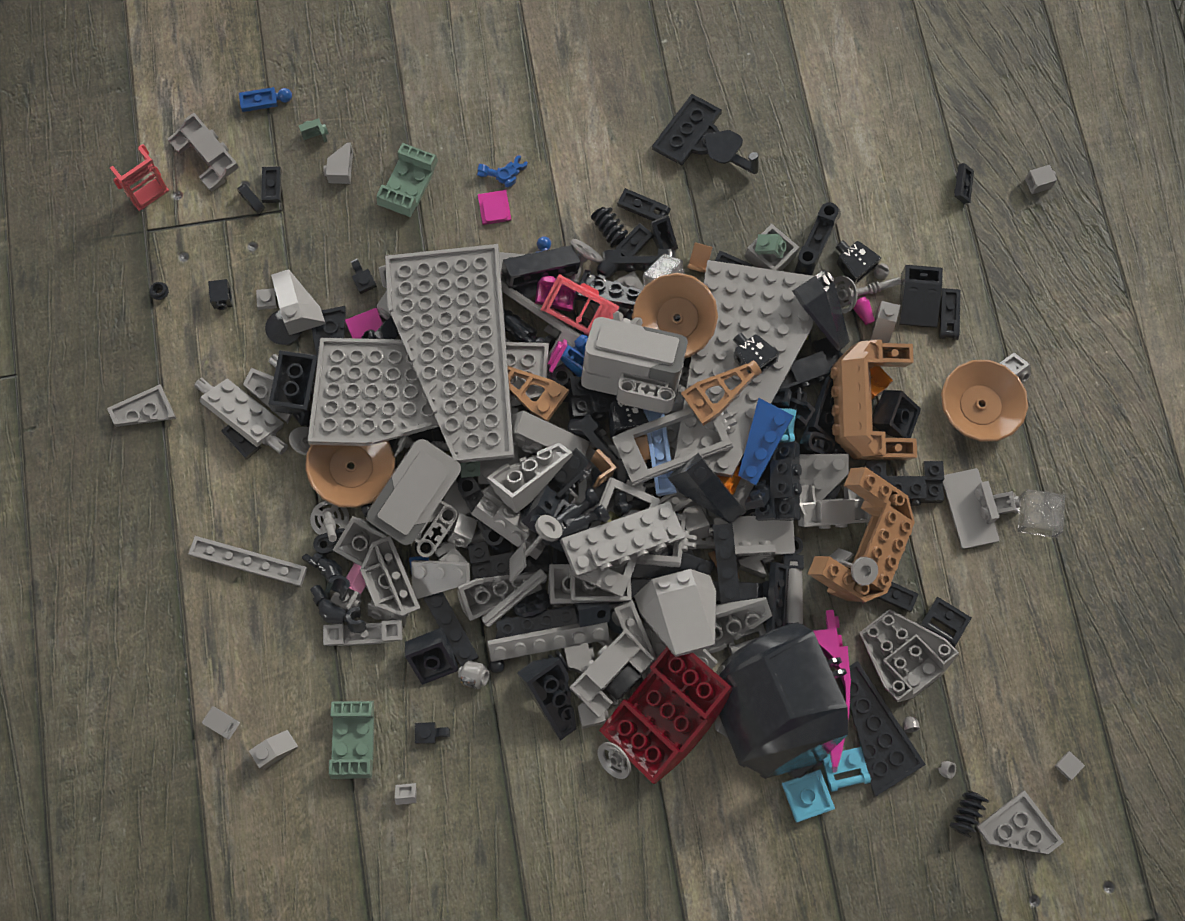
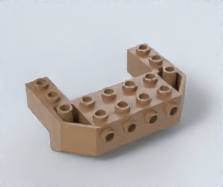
M882 340L860 341L851 346L833 364L831 368V378H833L831 395L834 397L832 415L834 416L835 424H833L832 432L835 435V441L854 460L909 461L917 458L916 438H885V432L873 431L870 369L875 366L906 367L914 363L913 344L882 343Z
M862 467L851 468L844 484L845 487L864 499L861 509L872 515L853 563L860 557L873 559L878 566L876 579L869 585L858 584L851 576V568L845 567L830 556H815L808 572L809 576L828 587L827 592L829 594L855 602H867L888 592L915 523L908 495L868 468Z

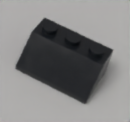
M279 351L268 403L272 412L294 414L307 411L318 356Z

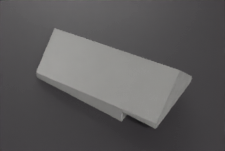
M619 562L615 563L610 570L622 574L626 563L619 565ZM570 564L549 565L548 592L550 604L624 602L632 600L631 578L623 597H619L571 576L572 568Z

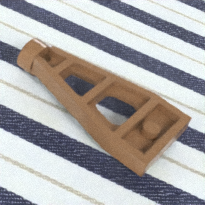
M753 360L748 364L701 380L681 392V395L704 426L719 416L754 378L762 374V371ZM732 376H738L741 383L733 390H729L724 381ZM720 386L725 391V394L718 403H712L705 394L707 389Z
M508 366L510 392L531 414L548 422L568 395V389L551 379ZM514 376L526 380L521 389H517L510 383ZM530 385H537L545 390L537 401H532L526 395Z

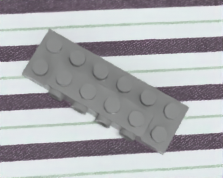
M669 501L561 538L560 542L576 578L598 569L601 571L608 570L613 564L618 562L619 565L625 564L631 560L630 558L635 556L642 558L652 550H655V552L661 551L666 548V545L683 540L685 534Z

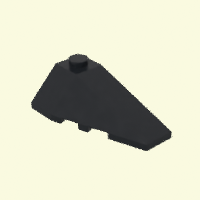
M699 453L667 476L679 493L728 523L734 522L746 512Z
M560 658L532 661L517 672L525 688L560 741L577 729L574 708L571 704L572 695L568 684L569 675Z

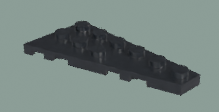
M857 661L849 666L851 678L849 708L867 770L870 774L873 795L876 797L926 764Z

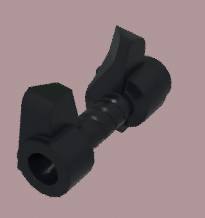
M617 491L613 510L616 515L621 517L628 513L629 509L638 507L643 510L648 507L649 503L636 497L632 501L627 502L626 493Z

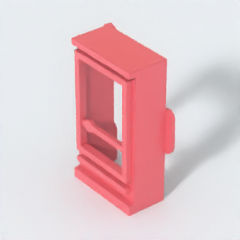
M144 144L140 145L138 150L145 161L121 176L114 166L110 167L116 177L113 180L118 189L123 188L138 211H141L169 191L161 178V173L149 157V152ZM150 172L152 173V175H150L140 184H138L132 189L130 188L131 185L145 177L147 174H149ZM150 181L148 184H146L145 186H143L142 188L133 193V191H135L136 189Z
M559 274L540 310L589 336L594 319L598 317L613 319V314L619 309V306L599 296V291L585 283L579 285ZM562 284L588 297L576 321L551 308ZM590 300L599 303L600 306L590 325L586 327L579 322H581V317Z

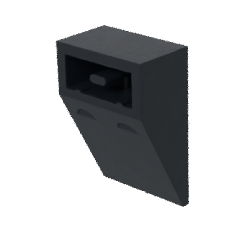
M905 265L901 272L899 325L937 328L943 268Z

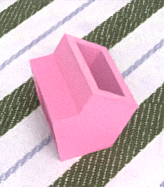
M354 563L346 578L350 582L349 589L361 594L366 586L360 571L362 566Z

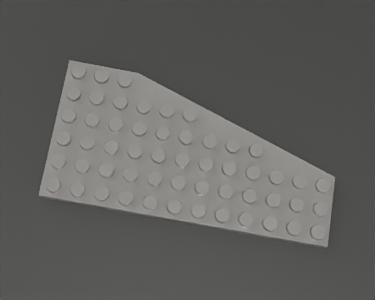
M498 244L385 256L388 309L454 461L464 463L513 458L514 444Z
M711 260L707 261L704 284L707 285L716 300L718 320L714 335L707 345L691 357L686 389L701 380L739 367L734 358V351L738 346L733 341L734 337L739 333H742L747 339L757 334L780 353L778 362L754 378L723 411L724 414L732 412L734 417L729 420L736 419L737 421L736 425L731 426V431L727 432L733 448L704 459L718 476L730 478L733 476L745 452L758 398L770 404L772 403L808 334L812 330L813 319L801 306L792 290L814 276ZM732 376L726 379L724 383L729 390H733L741 383V380L738 376ZM714 386L707 389L705 394L713 403H718L724 396L725 391L720 386ZM684 400L683 409L689 407V405L687 404V402H686L685 400ZM696 415L681 421L675 459L722 441L712 420L704 426Z
M320 339L308 435L309 445L369 446L439 427L402 340ZM506 342L508 366L547 378L549 343ZM514 376L510 381L517 389H521L526 382L525 379ZM530 385L526 395L532 401H536L545 390L543 387ZM510 392L511 407L521 405Z

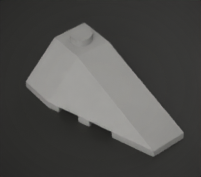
M289 269L271 275L279 308L289 335L326 324L320 306Z
M557 443L538 451L537 455L528 459L523 457L516 464L511 466L506 464L488 476L487 479L503 503L517 513L533 501L570 459L573 453L561 443Z
M536 572L521 573L512 583L509 582V575L479 578L458 586L457 595L463 612L470 621L489 613ZM541 585L536 587L528 595L533 594L539 590H542Z

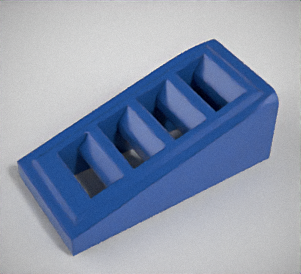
M567 344L560 360L577 377H582L584 355Z

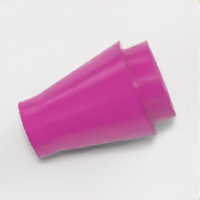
M866 297L858 299L853 310L866 326L875 321L870 301Z

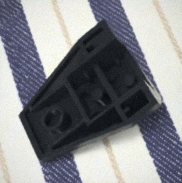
M824 269L792 290L804 310L839 351L850 340L836 287L833 283L834 279Z

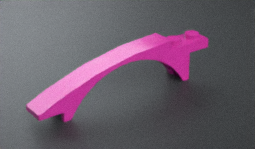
M826 610L825 620L827 629L813 632L824 656L829 660L840 657L842 662L834 667L837 670L845 669L847 674L841 676V680L844 685L849 719L851 678L848 646L843 647L842 636L837 634V628H840L838 616L834 615V610ZM845 738L830 752L833 773L838 770Z

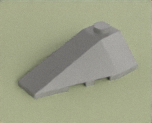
M766 597L717 604L715 646L706 650L710 654L721 651L727 647L728 643L734 639H739L743 633L749 629H754L770 618L772 613Z

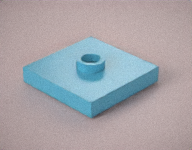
M821 770L782 783L796 823L835 809Z

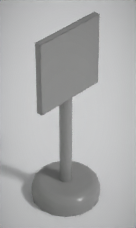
M549 515L540 516L535 524L539 535L527 550L526 543L524 542L510 558V583L526 567V557L529 556L542 539L556 541L562 535V526L555 518Z
M840 548L830 555L831 558L842 565L851 568V576L858 584L869 585L878 575L877 563L871 558L860 557L852 564L847 561L854 554Z

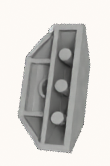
M391 536L372 542L360 571L374 606L399 616L420 609Z

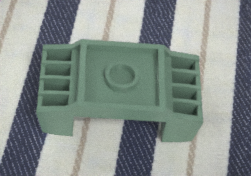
M402 143L397 152L399 160L386 186L381 185L376 197L377 205L411 217L431 180L438 158L434 154Z
M374 701L331 702L333 734L332 759L329 760L330 778H372Z

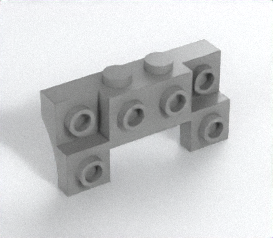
M195 113L185 118L180 128L167 138L179 154L192 146L209 168L199 178L210 192L226 182L224 178L239 168L236 161L228 153L229 149L224 142L220 143L217 140L218 136L212 129L209 131Z
M801 486L800 520H798V526H819L821 529L831 528V525L847 527V524L870 521L871 515L861 509L864 499L844 486L843 499L816 500L815 486Z
M490 485L471 514L517 547H520L525 542L527 550L537 539V533L531 531L521 522L522 513L520 511L515 513L504 504ZM543 540L529 554L534 559L538 558L546 546Z
M627 629L609 647L605 645L598 652L600 656L595 661L591 659L584 667L586 671L570 686V690L598 718L613 704L602 691L628 663L641 674L655 659Z

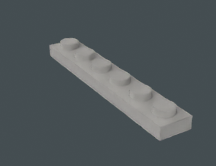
M198 536L194 537L188 553L196 558L302 587L308 569L305 566Z
M607 622L581 628L578 624H572L489 640L488 646L491 662L583 643L609 639Z

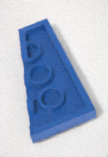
M758 398L739 477L757 485L791 423L793 415Z

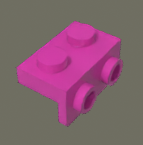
M545 276L538 281L535 298L536 304H544L556 281L554 277ZM562 284L551 307L570 312L573 308L575 290Z

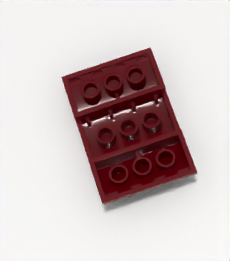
M668 647L664 649L651 665L650 669L652 671L628 701L624 699L599 730L611 743L620 747L627 755L629 761L653 784L673 770L699 743L715 722L732 691V687L693 652L675 657Z

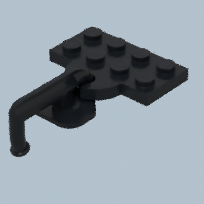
M693 94L690 95L652 145V150L681 166L694 153L697 155L708 154L711 159L721 164L731 162L752 174H757L759 171V154L757 152L750 153L748 156L749 160L736 154L743 144L742 137L731 130L719 131L717 126L714 125L722 114V109Z

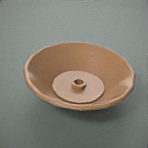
M672 273L659 276L644 287L636 298L632 320L635 317H640L643 322L641 326L685 336L688 340L685 358H689L702 350L714 335L718 312L716 300L707 285L694 276ZM680 315V320L676 322L675 317Z
M971 360L957 366L946 378L941 392L943 411L950 424L964 436L980 442L999 441L1013 435L1024 423L1028 410L1027 391L1019 377L1005 365L991 360ZM979 402L983 403L984 407L979 406Z
M389 441L369 446L311 445L306 455V473L311 487L323 500L338 507L358 508L374 502L393 474L395 467V457ZM350 463L355 465L351 470L347 468Z

